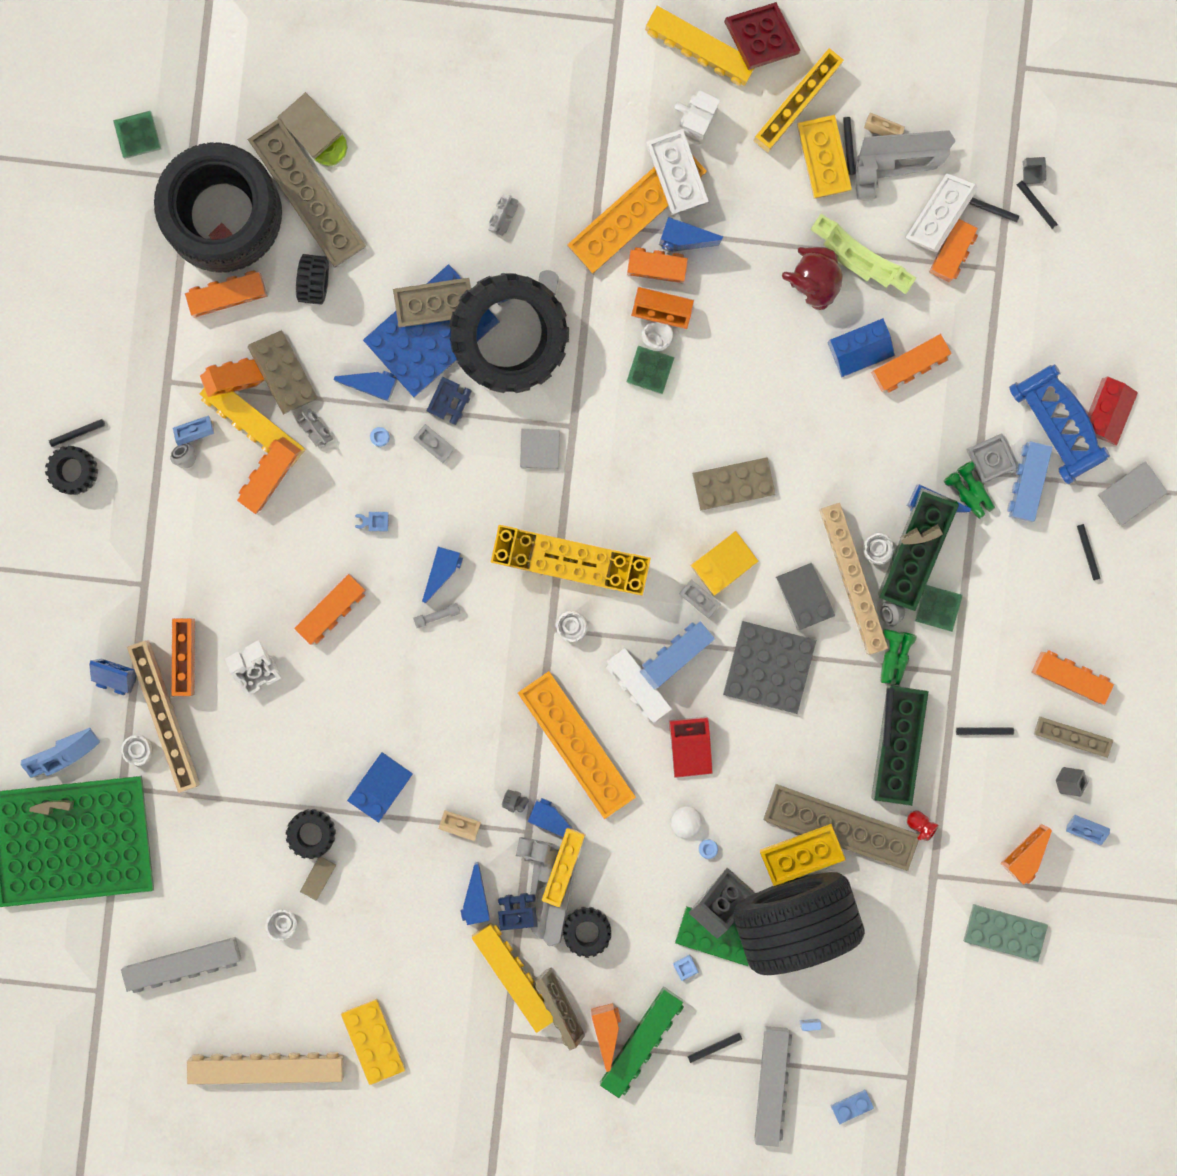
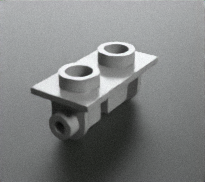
M503 195L498 200L497 211L489 220V231H496L501 236L507 232L511 220L505 217L506 215L514 216L518 207L517 199L511 198V195Z
M311 409L301 412V415L297 417L299 420L298 424L305 433L309 430L313 431L308 437L316 447L322 448L327 442L333 440L328 428L322 425L318 415Z

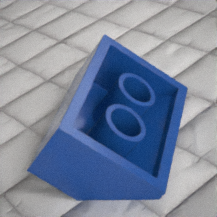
M884 318L830 339L827 342L841 378L895 356L891 336Z

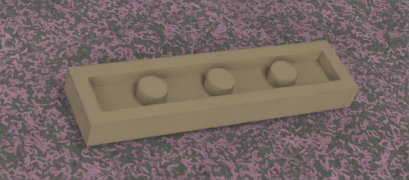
M1040 716L1034 731V735L1106 758L1109 756L1113 739Z

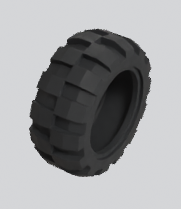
M501 273V275L488 276L477 281V284L470 290H466L458 300L459 304L455 312H452L449 325L451 327V337L449 338L451 349L459 366L479 385L500 393H520L529 391L530 387L537 384L542 385L552 377L551 373L557 365L560 367L566 355L564 353L566 343L569 342V327H567L565 318L567 315L562 303L557 300L554 293L544 284L528 276L516 273ZM507 299L526 301L536 311L540 320L541 338L538 347L526 361L515 366L502 367L489 363L482 356L477 344V328L481 317L497 302Z

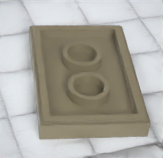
M306 92L277 117L280 118L284 126L314 159L343 135L342 131Z

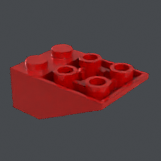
M708 717L669 720L674 778L713 774Z

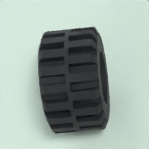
M302 254L296 277V298L298 302L322 305L325 301L329 278V261L326 256Z
M63 446L59 450L53 451V455L48 457L49 463L45 465L47 467L45 475L48 476L49 479L47 480L53 485L54 489L61 493L78 495L81 492L85 493L88 488H91L93 481L96 482L97 477L95 475L96 473L98 474V469H96L97 462L93 460L92 454H89L85 449L75 446ZM70 459L77 460L81 465V474L73 482L66 481L62 474L63 465Z
M307 809L299 812L288 823L285 833L287 835L286 843H289V849L293 850L296 856L300 855L303 859L319 858L332 847L335 841L336 829H334V822H331L330 816H326L325 812L317 811V809ZM313 823L320 828L322 838L319 843L309 845L301 839L300 829L304 824Z
M581 907L579 910H574L572 914L570 913L567 920H565L563 930L566 946L570 948L572 953H576L579 957L585 956V958H589V956L595 957L598 953L604 952V949L608 947L611 940V926L606 915L602 914L599 909H594V907ZM583 922L596 924L599 930L598 937L592 942L580 941L576 936L577 926Z

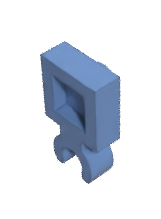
M369 512V517H365L362 514L355 515L356 518H362L363 523L355 525V528L362 529L365 526H369V531H388L389 512Z

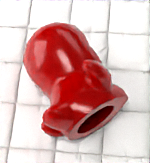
M915 810L907 817V825L911 829L920 832L917 837L918 840L929 841L938 829L939 825L929 822V818L920 811Z

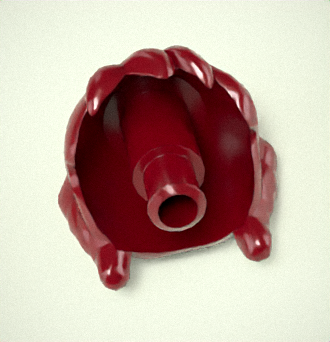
M799 247L798 253L803 257L794 272H783L782 278L790 282L792 288H796L807 296V299H805L807 304L812 305L816 310H824L834 302L842 286L843 275L838 264L837 254L833 250L823 247Z

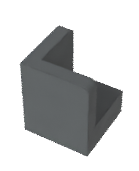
M1045 157L1026 158L1022 161L1023 181L1025 184H1041L1046 181Z
M1063 767L1056 778L1059 793L1081 797L1088 784L1085 772L1081 769Z

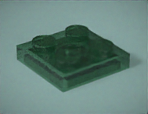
M151 111L113 120L124 159L161 149Z
M638 346L626 383L663 394L675 357Z
M926 585L915 622L953 632L963 595Z

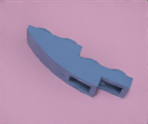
M88 728L56 741L55 747L21 760V766L30 778L42 773L49 776L82 758L100 743V740L92 729Z

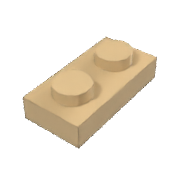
M870 112L864 128L871 133L885 136L903 134L905 126Z
M444 810L438 829L475 841L481 822Z

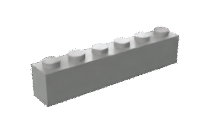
M236 937L124 966L121 969L126 992L133 991V993H138L147 986L156 988L162 986V982H179L181 977L188 976L189 978L200 976V972L204 971L213 973L222 966H226V969L235 967L237 962L241 960V955Z
M764 1027L754 1135L756 1145L779 1147V1141L783 1140V1129H780L781 1122L785 1120V1110H782L783 1103H786L787 1091H784V1084H788L789 1076L788 1072H786V1065L790 1064V1053H787L788 1045L791 1046L792 1034H789L788 1028Z

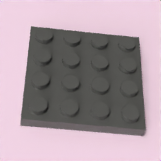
M742 621L723 695L798 714L817 640Z

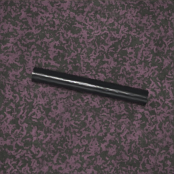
M843 117L848 174L855 175L851 117Z
M1021 180L1016 184L1051 229L1058 225L1024 181Z
M973 197L969 202L972 206L1016 223L1020 215Z
M103 419L97 420L49 440V444L51 447L57 446L105 426V422Z
M1084 524L1078 525V533L1093 581L1101 579Z
M886 688L883 746H890L894 688Z
M956 728V735H1014V728Z
M737 1033L687 1056L689 1062L692 1063L742 1040L740 1033Z

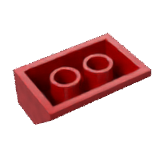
M1108 376L1102 378L1088 416L1096 437L1117 446L1138 392L1127 384Z

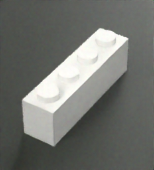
M625 648L606 661L609 664L606 666L612 676L616 674L619 677L620 681H618V684L624 691L629 690L632 694L629 698L635 706L640 705L644 711L641 714L647 721L652 720L654 723L671 710V707L658 690L653 689L640 673L642 669Z

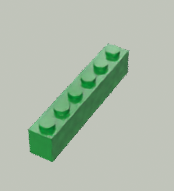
M663 986L612 1062L611 1070L606 1072L600 1080L602 1088L617 1098H620L622 1094L626 1095L630 1089L629 1083L631 1080L639 1076L641 1072L639 1068L643 1062L646 1064L652 1055L650 1052L653 1047L657 1048L661 1043L663 1032L671 1028L673 1024L671 1020L675 1014L678 1016L683 1010L682 998Z

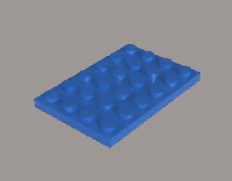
M448 264L427 284L462 278ZM489 309L479 321L477 342L500 323ZM395 311L363 339L367 346L414 398L457 361L455 354L452 352L449 339L451 337V327L449 326L451 320L399 328Z

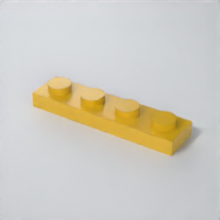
M570 828L566 829L542 898L543 902L561 907L586 834Z

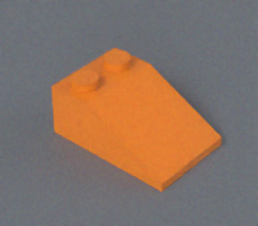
M1041 824L1000 863L1023 885L1025 883L1029 884L1035 879V874L1040 867L1052 830Z
M613 1003L591 1009V1017L606 1072L611 1070L619 1030L618 1023L621 1022L618 1007L614 1008Z

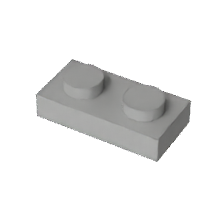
M426 424L413 438L442 463L455 449Z
M692 579L679 593L707 618H710L721 604Z

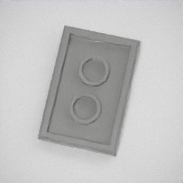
M1143 462L1098 496L1118 524L1122 526L1168 492L1147 462Z

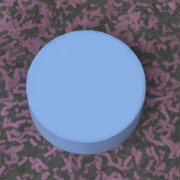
M377 427L372 430L370 440L375 446L383 447L389 442L390 435L386 429Z
M705 839L699 845V853L706 859L714 858L718 853V846L713 840Z

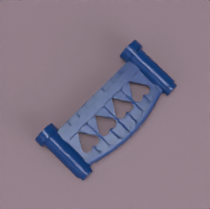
M1054 364L1049 365L1019 384L1017 382L1009 386V389L1018 403L1025 399L1065 464L1059 468L1061 477L1066 484H1070L1076 480V477L1108 460L1110 454L1106 447H1099L1087 412L1070 389L1058 379V375L1061 373ZM1052 386L1055 388V393L1059 395L1058 401H1042L1048 387ZM1059 403H1063L1065 410L1069 412L1067 418L1052 417ZM1072 419L1075 421V426L1079 428L1078 434L1062 433L1068 420ZM1078 436L1085 438V443L1089 445L1088 450H1071Z

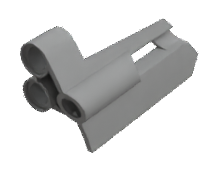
M950 130L864 137L860 154L855 163L857 199L877 198L878 178L937 169L938 166L947 160L950 148L955 143V138ZM933 157L927 164L903 166L899 163V159Z
M519 837L516 856L534 861L530 894H535L536 900L535 902H529V908H534L537 904L539 890L547 886L560 847L549 842ZM576 864L561 907L544 902L540 920L537 918L538 927H531L532 932L538 938L543 939L548 946L561 943Z

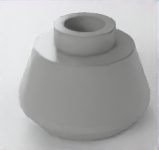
M190 444L176 446L171 452V462L180 468H190L196 460L194 447Z
M886 601L880 609L881 618L887 625L896 626L904 618L905 608Z

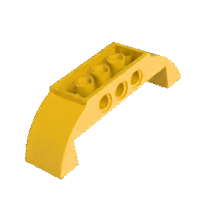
M498 525L491 557V563L643 596L651 560L650 557L592 546L504 525Z

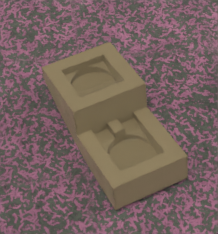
M937 524L922 534L915 528L901 536L900 539L903 544H918L943 535Z
M47 801L30 807L29 811L47 815L52 814L54 808L69 811L73 809L74 801Z
M319 857L300 893L317 901L336 864L323 857Z

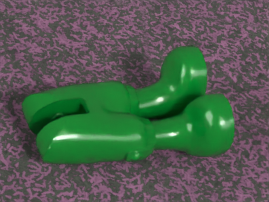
M969 461L959 467L957 472L947 476L944 479V483L947 486L956 488L959 491L960 501L971 508L975 516L981 519L985 516V512L979 505L980 502L988 512L993 510L995 506L984 489V484L974 479L972 471L975 468V464L973 461ZM961 477L967 482L970 490L964 486L960 480Z
M884 629L883 635L889 640L890 648L883 658L880 682L900 685L909 662V649L915 643L917 636L907 632L899 633Z

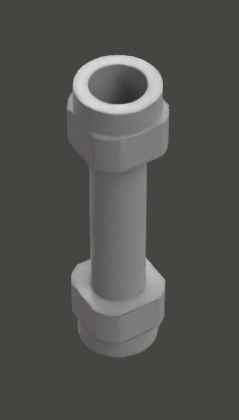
M455 603L449 605L446 609L426 616L420 615L413 619L416 628L426 626V623L461 613L458 604Z

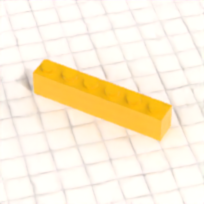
M656 6L646 24L645 30L648 31L647 34L654 39L660 38L664 40V44L670 48L676 47L680 49V52L686 57L690 58L692 56L696 58L697 62L704 67L710 66L714 68V72L718 75L730 77L731 81L736 85L741 86L742 84L745 86L754 69H747L738 50L659 6Z
M828 48L757 133L753 141L768 153L838 70L844 60Z
M203 388L199 393L203 397L201 399L202 402L209 407L215 406L218 409L216 411L217 414L224 419L230 418L233 421L231 425L239 431L245 430L248 433L246 437L254 443L259 441L263 445L261 449L266 453H269L270 449L268 447L273 440H279L284 437L302 450L292 464L293 466L306 450L235 392L208 397L205 388Z
M490 922L474 933L471 938L534 1031L538 1033L553 1022V1016L546 1009L542 994H539L534 986L535 980L529 972L525 973L522 968L524 964L518 956L514 957L511 952L513 948L508 941L504 942L500 936L502 932L497 925L493 926Z

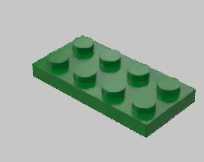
M686 906L675 944L748 966L735 922L717 939L689 914L692 907Z

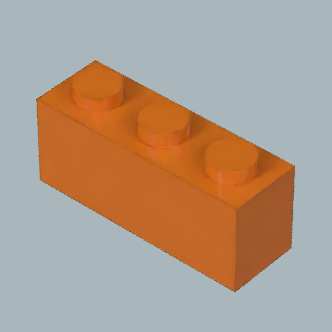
M958 219L942 244L929 273L947 282H950L953 278L957 279L961 271L958 267L961 261H966L970 253L967 249L970 244L973 245L978 237L975 233L978 228Z
M635 247L634 250L630 251L627 275L684 283L688 258H684V255L679 253H673L670 256L665 255L664 251L654 250L653 253L646 252L644 248Z
M638 287L631 316L687 329L694 300Z
M249 358L241 359L238 363L229 361L219 367L211 365L200 375L208 397L253 388L265 380L255 360H249Z

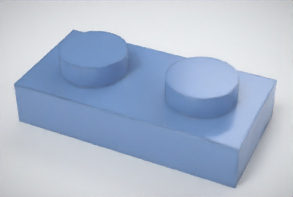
M209 415L173 427L175 441L178 446L214 434Z
M1074 815L1067 825L1066 832L1102 845L1110 834V828Z
M866 1090L830 1105L839 1125L874 1109Z

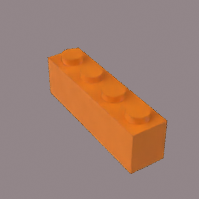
M253 270L244 273L245 276L228 277L222 283L218 281L210 282L207 284L208 287L200 289V286L190 288L189 292L185 293L191 316L195 318L268 297L262 275Z
M939 334L873 370L871 374L881 392L887 390L889 393L898 388V383L904 381L906 384L915 379L914 374L928 372L932 369L931 365L937 362L940 365L948 361L947 356L952 353L942 335Z
M284 437L279 440H273L268 447L270 449L269 453L263 455L258 462L260 464L257 470L254 469L248 477L250 479L247 485L244 484L238 492L240 496L237 501L254 514L263 509L302 451Z
M348 574L294 629L310 645L314 642L318 644L325 637L323 633L327 629L331 631L338 624L336 620L341 615L345 617L352 610L350 606L354 602L358 604L366 596L364 594L366 589L351 574Z
M172 618V696L195 695V618Z
M1048 650L1047 653L1040 652L1032 673L1098 704H1106L1114 684L1109 682L1110 678L1101 674L1097 677L1092 674L1093 670L1084 666L1080 669L1075 666L1076 663L1067 658L1063 661L1057 658L1058 654Z

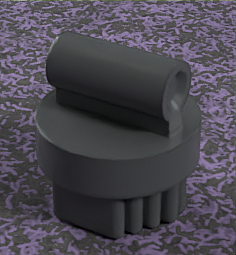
M508 789L502 801V808L512 813L516 810L521 813L524 811L529 799L527 797L522 798L521 792Z

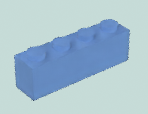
M1031 441L1023 445L1021 450V456H1023L1022 463H1019L1016 474L1019 475L1018 480L1014 482L1012 488L1014 497L1013 501L1009 502L1007 509L1010 512L1009 517L1029 522L1035 521L1052 446Z
M701 621L696 624L693 622L684 629L686 633L682 636L679 634L670 641L672 644L668 648L664 646L656 653L658 656L654 660L650 658L642 664L644 668L640 673L653 689L660 687L715 639Z

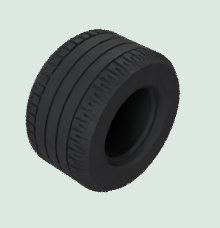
M221 142L195 145L174 157L161 173L154 194L156 221L166 240L188 263L210 272L225 273L238 271V269H244L246 266L248 267L252 263L257 262L274 244L282 221L281 199L266 168L248 151L240 147L238 148V146L228 143L222 144ZM218 184H229L241 189L249 197L252 204V212L246 224L237 233L224 239L210 240L203 238L197 232L192 219L193 205L197 197L205 189Z
M838 872L813 874L766 888L740 901L733 912V919L748 965L751 970L760 975L785 974L830 961L856 948L862 942L865 934L850 882L847 877Z

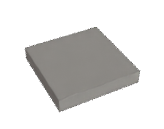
M521 429L520 467L558 469L560 430Z
M1002 433L966 449L971 461L975 464V470L982 484L1017 469V465Z

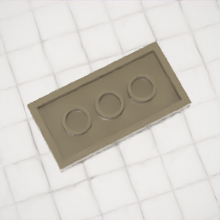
M462 278L393 289L399 328L451 320L452 312H455L459 304L458 300L466 290L471 289L470 279Z
M282 330L247 346L283 415L318 398Z
M768 457L692 473L700 511L775 495Z
M551 967L546 969L536 979L535 986L538 993L542 994L545 1000L544 1005L553 1016V1023L559 1029L564 1045L570 1051L580 1044L585 1034Z

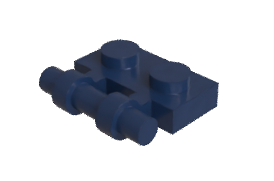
M442 376L426 412L443 420L448 413L452 415L449 422L456 425L463 416L462 411L466 403L468 404L471 399L469 396L472 390L465 387L461 394L457 392L460 384ZM454 397L459 399L455 410L450 408Z
M535 894L505 895V897L498 899L499 905L505 906V911H498L500 931L538 927L536 907L529 908V902H535L536 900ZM520 903V909L514 910L513 905Z

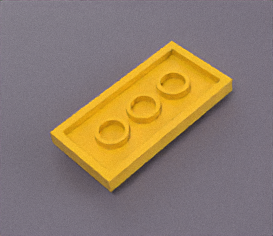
M835 115L797 123L813 198L816 199L851 191L852 187Z
M832 824L760 849L761 857L773 886L846 860Z
M377 999L341 1013L369 1085L405 1071Z

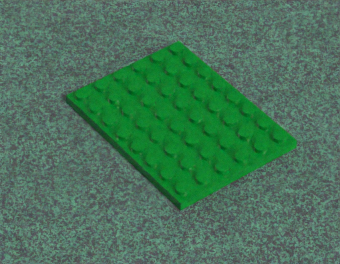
M142 776L0 791V907L154 890ZM47 801H74V807L69 811L54 808L53 813L49 815L29 811L30 807Z

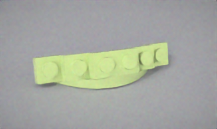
M823 214L819 215L810 229L826 240L823 244L825 247L839 255L837 257L838 262L866 281L871 277L886 288L891 284L906 294L916 280V277L908 273L905 268L873 253L853 239L837 222L830 220Z

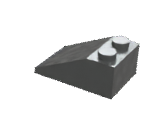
M812 563L776 577L797 630H802L835 616Z
M726 868L697 901L689 914L718 939L733 924V912L736 905L743 899L755 894V892L730 869Z

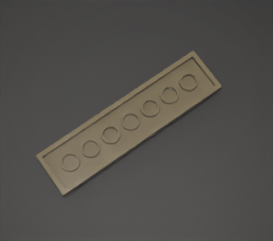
M280 118L247 139L334 268L366 247Z
M775 784L763 818L764 821L801 834L832 824L841 848L906 871L909 870L919 842L917 839L919 834L778 784Z

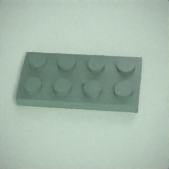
M973 904L963 941L1038 962L1048 925Z

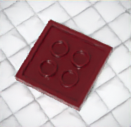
M777 2L725 18L724 23L748 70L798 55L801 51Z

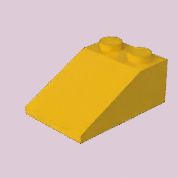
M735 531L690 566L710 593L715 596L759 561Z

